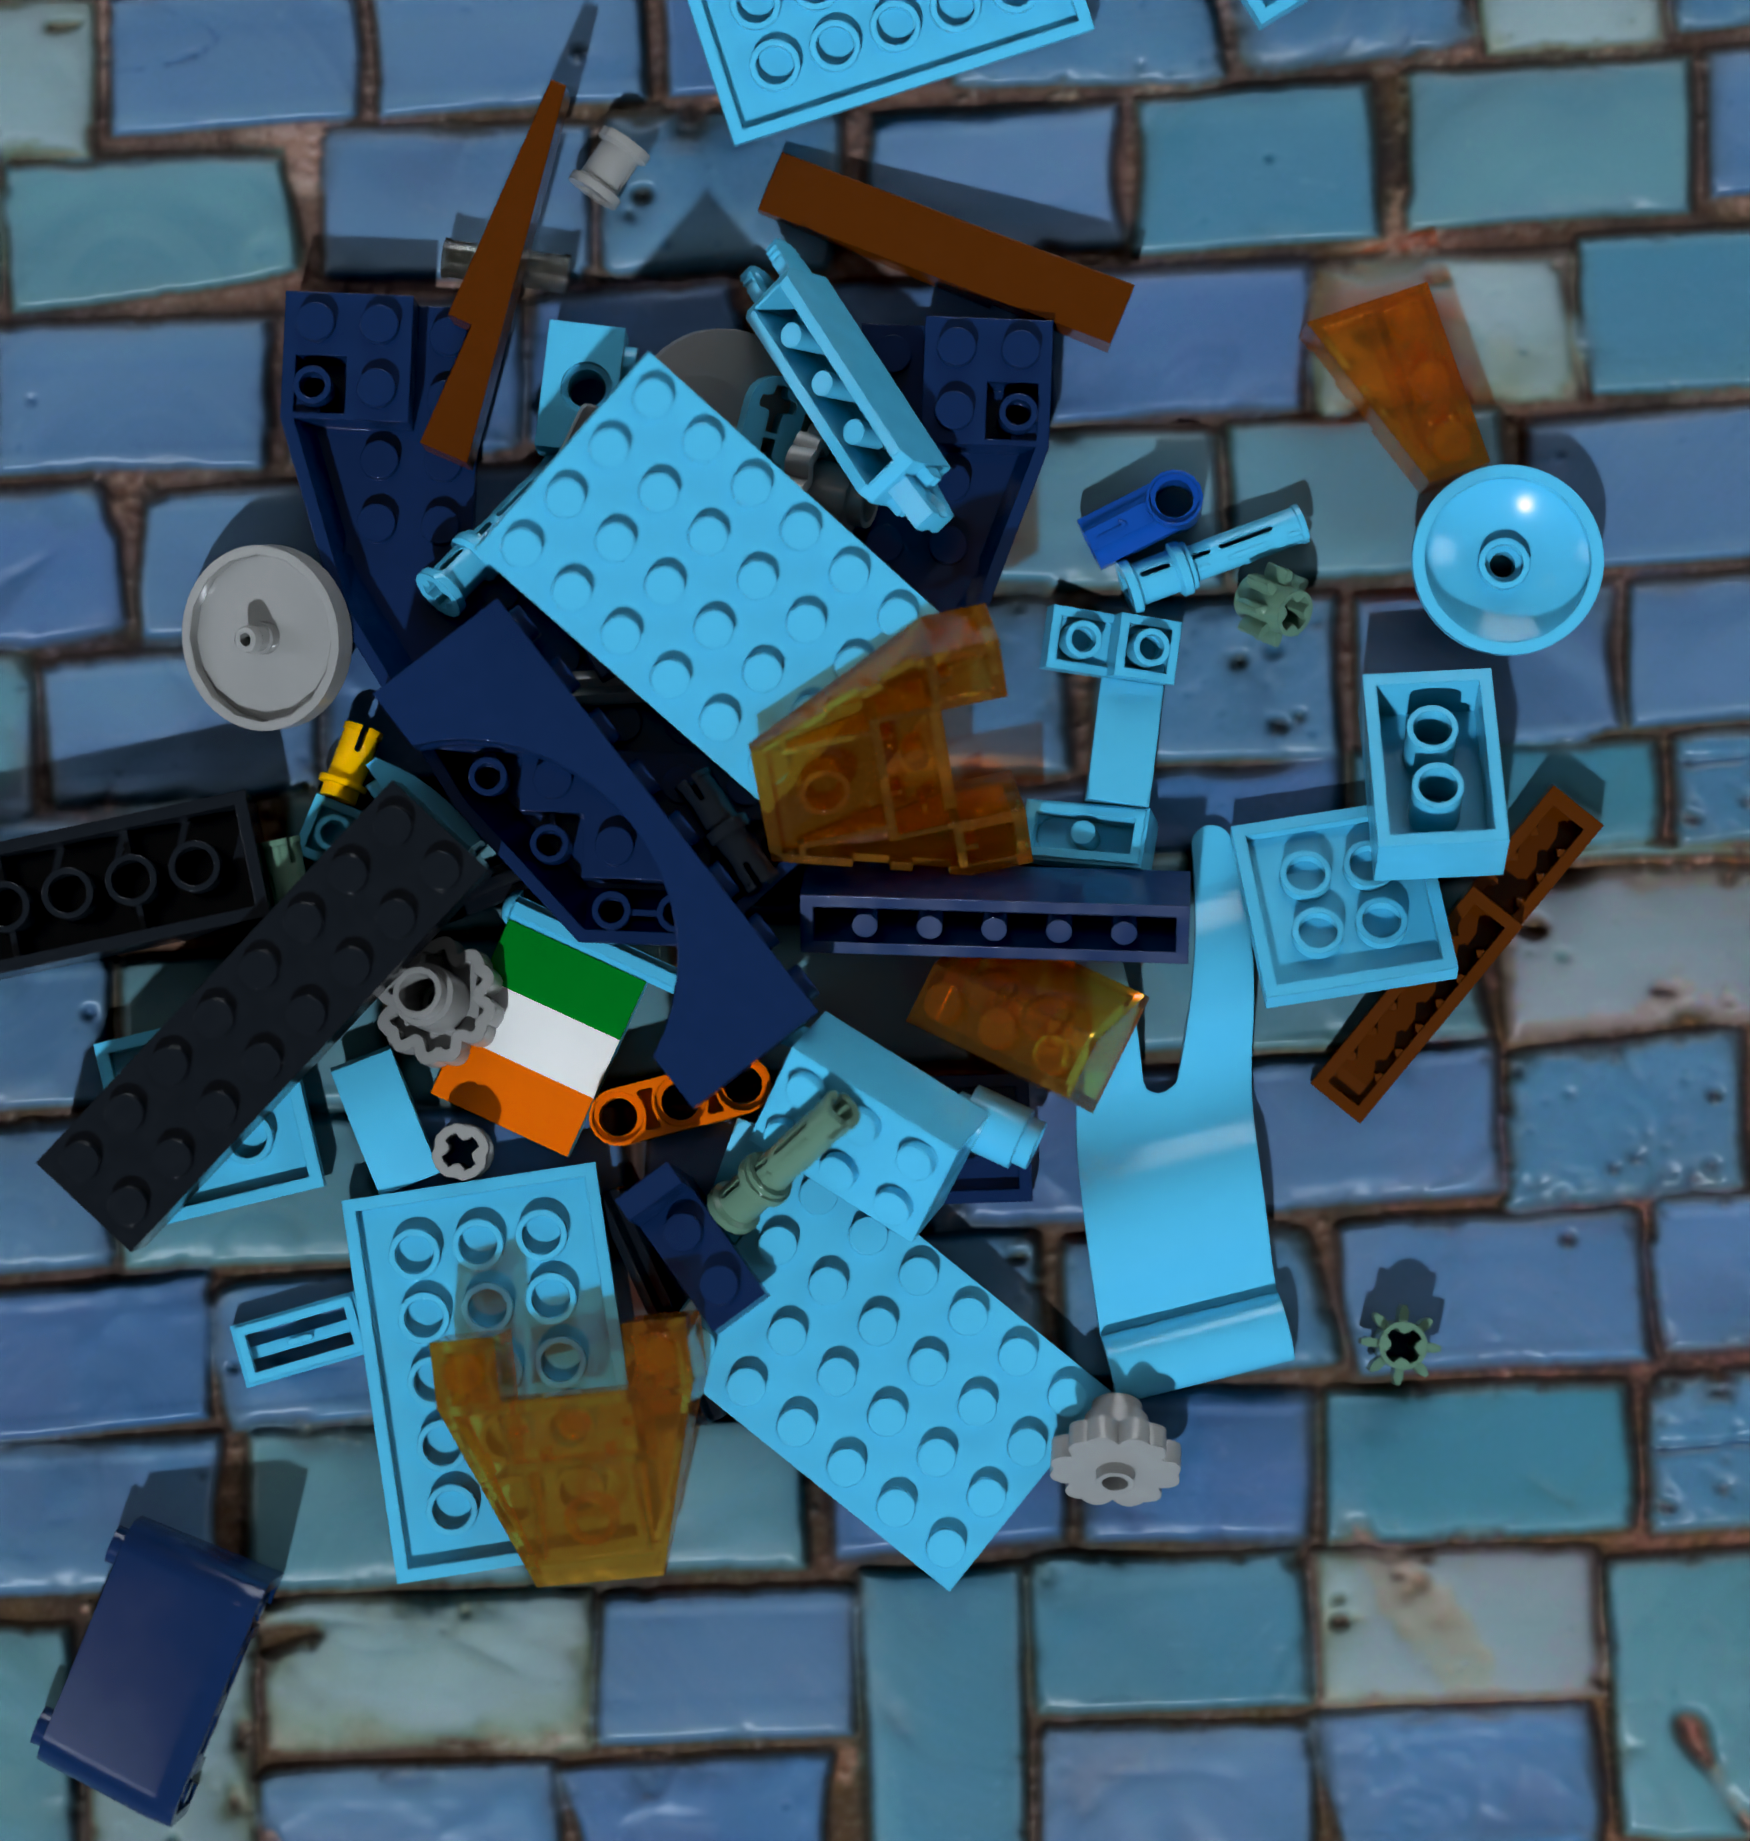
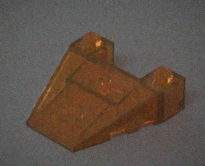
M985 603L921 616L748 744L771 861L853 867L854 861L888 863L890 870L912 871L913 865L948 867L950 874L975 875L1033 862L1025 806L1012 771L1008 770L953 782L941 710L1008 696L1000 642Z
M698 1310L639 1315L621 1324L628 1380L626 1385L518 1395L511 1329L447 1335L429 1343L437 1410L536 1587L655 1577L666 1574L683 1494L681 1489L688 1456L691 1455L695 1436L693 1431L707 1378L701 1314Z

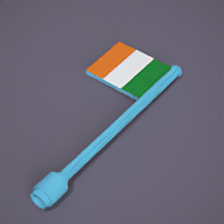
M515 890L507 896L503 903L501 915L506 927L491 958L493 969L501 975L503 980L501 990L493 999L503 1007L504 1019L499 1027L496 1028L495 1037L489 1046L475 1047L471 1045L468 1060L463 1065H446L441 1068L431 1094L566 1157H570L589 1116L592 1103L599 1094L648 983L674 994L677 967L627 944L579 943L546 907L525 898L524 890ZM802 1026L781 1044L792 1048L809 1027ZM978 1085L972 1095L961 1091V1096L990 1113L971 1152L1007 1169L1014 1164L1026 1170L1040 1144L1047 1122L1034 1117V1109L984 1086Z

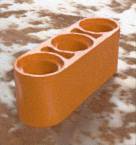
M757 1061L750 1068L759 1074L762 1080V1089L760 1095L754 1101L748 1104H738L732 1101L726 1092L725 1086L699 1106L697 1112L692 1117L686 1120H676L666 1112L664 1107L665 1094L671 1086L675 1085L666 1074L612 1088L601 1093L593 1101L590 1108L589 1124L594 1135L604 1143L612 1146L637 1144L749 1115L761 1110L773 1088L772 1077L768 1069L761 1062ZM616 1099L628 1100L637 1112L635 1127L624 1136L610 1134L602 1123L604 1108Z

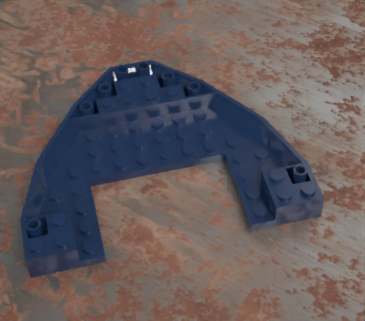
M286 291L280 419L322 567L334 579L344 597L350 615L353 641L380 686L382 687L497 598L508 612L519 605L542 634L541 637L533 642V645L547 663L556 656H559L571 672L594 670L576 640L501 574L494 580H484L465 599V610L456 617L448 616L436 609L422 595L415 580L417 574L423 568H433L452 549V539L459 532L475 529L478 453L474 469L471 471L427 452L420 444L469 332L453 324L448 315L451 307L419 306L415 297L411 295ZM926 316L925 326L862 323V333L951 467L941 477L942 479L937 485L951 508L954 517L938 533H931L930 530L920 531L915 529L906 516H896L888 506L879 505L872 524L866 529L856 527L853 535L942 615L770 810L648 703L582 707L587 714L596 707L602 711L621 736L618 741L612 744L616 752L627 765L638 758L661 789L651 796L667 817L678 809L701 840L691 848L706 868L718 861L741 891L731 900L743 915L844 822L977 639L1049 449L1054 321ZM481 746L442 747L421 751L455 809L579 943L677 946L676 928L670 899L654 859L634 827L598 791L573 774L549 762L519 752ZM710 766L714 777L737 812H746L753 823L749 830L774 868H777L781 874L771 884L767 882L762 883L764 889L750 897H745L742 892L743 889L718 851H709L703 842L706 833L681 795H678L675 790L676 786L684 779H687L688 782L694 781L691 775L702 768Z

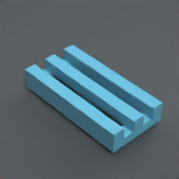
M354 1291L230 1326L247 1388L364 1355ZM344 1307L347 1320L250 1347L247 1338L249 1334ZM351 1332L354 1342L352 1345L259 1372L256 1370L254 1359Z

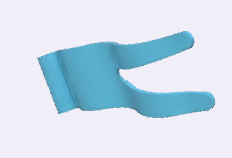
M1207 825L1200 828L1191 840L1195 926L1193 970L1177 1079L1170 1089L1161 1093L1152 1092L1146 1089L1143 1082L1137 1024L1123 962L1072 961L1077 1016L1075 1104L1077 1160L1097 1326L1108 1361L1114 1393L1129 1394L1137 1399L1295 1361L1294 1347L1287 1317L1276 1288L1253 1115L1254 965L1252 941L1231 838L1225 829L1217 825Z

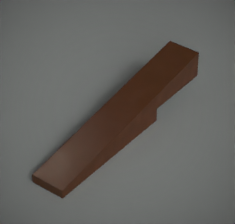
M553 79L549 83L448 313L454 325L469 332L420 441V444L427 452L471 471L474 469L570 103L567 86Z
M784 152L780 156L758 208V213L985 308L990 309L993 305L1027 320L1054 321L1053 331L1108 353L1135 286L1129 282Z
M1550 784L1509 835L1510 842L1503 875L1476 876L1446 913L1459 967L1457 979L1384 990L1311 1080L1310 1084L1358 1123H1361L1521 930L1525 920L1604 825L1556 786Z

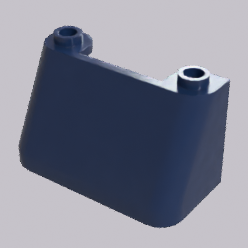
M140 1516L133 1522L130 1529L120 1525L110 1542L105 1562L113 1564L112 1570L55 1709L48 1706L44 1708L36 1723L30 1742L40 1746L37 1754L38 1760L149 1819L173 1827L187 1813L199 1783L191 1778L203 1767L206 1759L204 1754L251 1639L256 1636L260 1624L254 1622V1620L259 1621L266 1604L273 1602L284 1573L145 1516Z

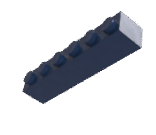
M806 860L800 892L801 952L1188 964L1191 871Z

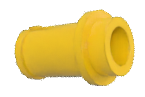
M345 721L344 729L327 773L320 772L318 779L323 782L320 794L343 804L356 806L359 796L366 797L368 789L363 787L369 772L366 764L373 760L384 735L369 727L357 752L355 751V745L363 725L352 721Z

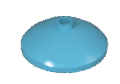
M1500 464L1479 468L1462 475L1447 485L1432 500L1422 515L1415 531L1411 550V571L1415 590L1423 608L1435 625L1457 643L1480 653L1495 656H1520L1538 652L1552 646L1571 633L1583 621L1592 608L1601 587L1604 571V549L1594 516L1585 502L1571 487L1553 475L1536 468L1515 464ZM1503 556L1509 560L1512 570L1508 577H1498L1491 571L1490 561L1493 557Z

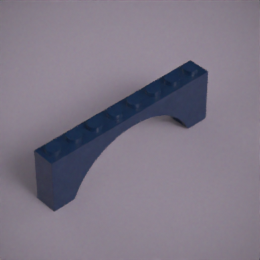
M497 598L379 688L373 695L409 742L419 752L442 747L481 746L527 754L549 762L591 786L615 806L634 827L654 859L667 890L675 922L678 950L677 980L673 1004L665 1031L653 1057L692 1108L697 1109L817 1016L819 1013L811 1001L821 994L798 964H795L786 971L771 950L781 942L762 917L756 912L746 919L731 899L741 891L720 863L716 861L706 868L691 847L701 839L678 809L667 817L651 796L661 788L640 760L636 758L627 765L616 752L612 744L618 741L621 736L602 711L596 707L587 714L572 694L582 686L561 658L556 656L547 663L533 645V642L541 637L542 634L523 609L517 605L508 612Z

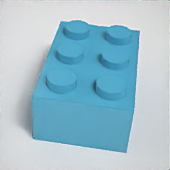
M1492 669L1362 674L1358 715L1374 881L1503 875L1510 837Z
M825 1011L792 1046L748 1140L764 1150H769L781 1136L803 1116H806L828 1092L837 1091L838 1097L842 1092L847 1094L858 1107L860 1113L858 1124L844 1136H841L831 1148L803 1171L802 1174L912 1243L943 1206L990 1113Z

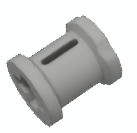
M604 125L598 133L601 141L581 170H573L568 178L574 186L588 197L610 210H616L621 203L618 194L637 166H646L651 158L632 139L620 131Z
M454 1123L444 1127L436 1135L432 1159L435 1167L443 1176L458 1180H473L481 1177L490 1169L494 1160V1145L491 1137L483 1128L473 1124ZM455 1136H458L463 1141L474 1139L477 1141L479 1148L472 1153L475 1164L470 1169L464 1163L452 1165L449 1161L448 1156L455 1151L454 1144L451 1141Z

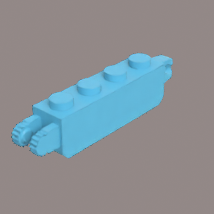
M776 238L765 250L767 251L768 259L772 261V265L780 277L773 281L765 270L763 271L755 265H750L740 276V281L754 302L747 310L746 320L857 493L871 504L888 506L896 516H906L917 530H930L931 533H938L954 517L951 508L937 485L942 479L941 477L951 467L825 276L813 274L791 244L781 240V238Z

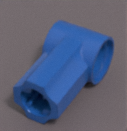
M1172 469L1161 472L1152 479L1151 483L1078 519L1077 524L1100 569L1103 570L1117 561L1125 559L1173 534L1177 535L1189 531L1197 524L1201 517L1203 493L1200 484L1194 476L1182 470ZM1178 487L1188 492L1193 502L1189 512L1177 518L1168 517L1160 512L1156 505V499L1167 488Z

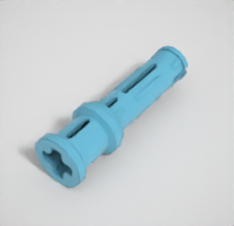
M546 455L532 470L533 472L474 530L469 529L459 532L452 539V549L433 568H423L417 574L415 580L419 590L436 609L448 616H459L465 610V599L484 580H494L500 574L473 549L555 455Z
M1293 504L1287 509L1244 525L1236 526L1228 531L1187 546L1183 541L1177 542L1173 540L1166 543L1165 551L1132 563L1122 559L1115 563V568L1121 590L1131 612L1139 615L1145 612V605L1179 592L1185 597L1194 594L1195 590L1200 588V581L1253 563L1256 560L1299 544L1309 543L1310 534L1301 509L1297 504Z

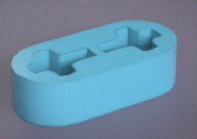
M766 375L758 378L749 386L744 397L736 430L759 451L763 438L769 439L765 456L785 473L784 466L787 451L793 444L798 432L801 431L806 412L783 376ZM778 385L782 387L781 398L790 402V409L787 414L777 413L771 432L765 430L769 418V410L760 406V399L763 394L773 395Z

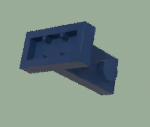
M667 1161L615 1199L627 1219L643 1230L712 1331L719 1334L767 1299L770 1294L725 1230L711 1216L708 1206L704 1202L707 1197L694 1178Z

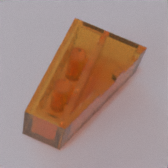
M1428 282L1306 322L1299 338L1310 352H1314L1335 379V385L1345 398L1352 401L1372 427V433L1419 494L1447 486L1462 475L1486 467L1490 463Z

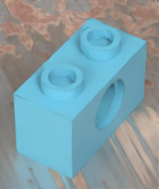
M549 320L534 443L539 456L549 454L556 456L581 407L571 400L572 390L577 383L585 379H595L605 385V395L596 405L599 407L638 362L639 348L628 347L629 338L626 328Z

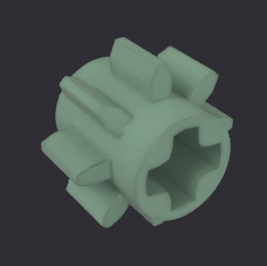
M1268 562L1264 575L1249 573L1239 584L1234 596L1235 611L1243 618L1237 628L1254 636V639L1274 647H1279L1282 634L1289 637L1298 636L1308 625L1313 611L1312 599L1304 591L1309 583L1308 579L1292 573V570L1272 562Z
M1404 1304L1398 1305L1395 1319L1387 1321L1384 1316L1377 1312L1370 1314L1377 1329L1373 1337L1363 1336L1358 1338V1343L1372 1347L1376 1356L1369 1361L1366 1369L1370 1372H1375L1384 1365L1391 1367L1390 1379L1394 1385H1401L1404 1370L1413 1369L1415 1373L1426 1378L1429 1374L1422 1361L1427 1352L1436 1353L1441 1351V1346L1427 1342L1424 1334L1431 1327L1433 1320L1430 1317H1424L1415 1324L1408 1322L1409 1310L1407 1305ZM1394 1330L1402 1334L1412 1333L1413 1337L1407 1343L1408 1349L1412 1354L1407 1359L1397 1355H1392L1388 1358L1385 1352L1392 1346L1390 1339L1387 1337L1390 1331Z

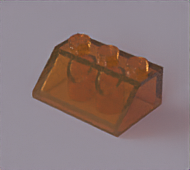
M941 957L933 964L906 1022L941 1042L1093 1114L1150 998L1141 992L1070 960Z

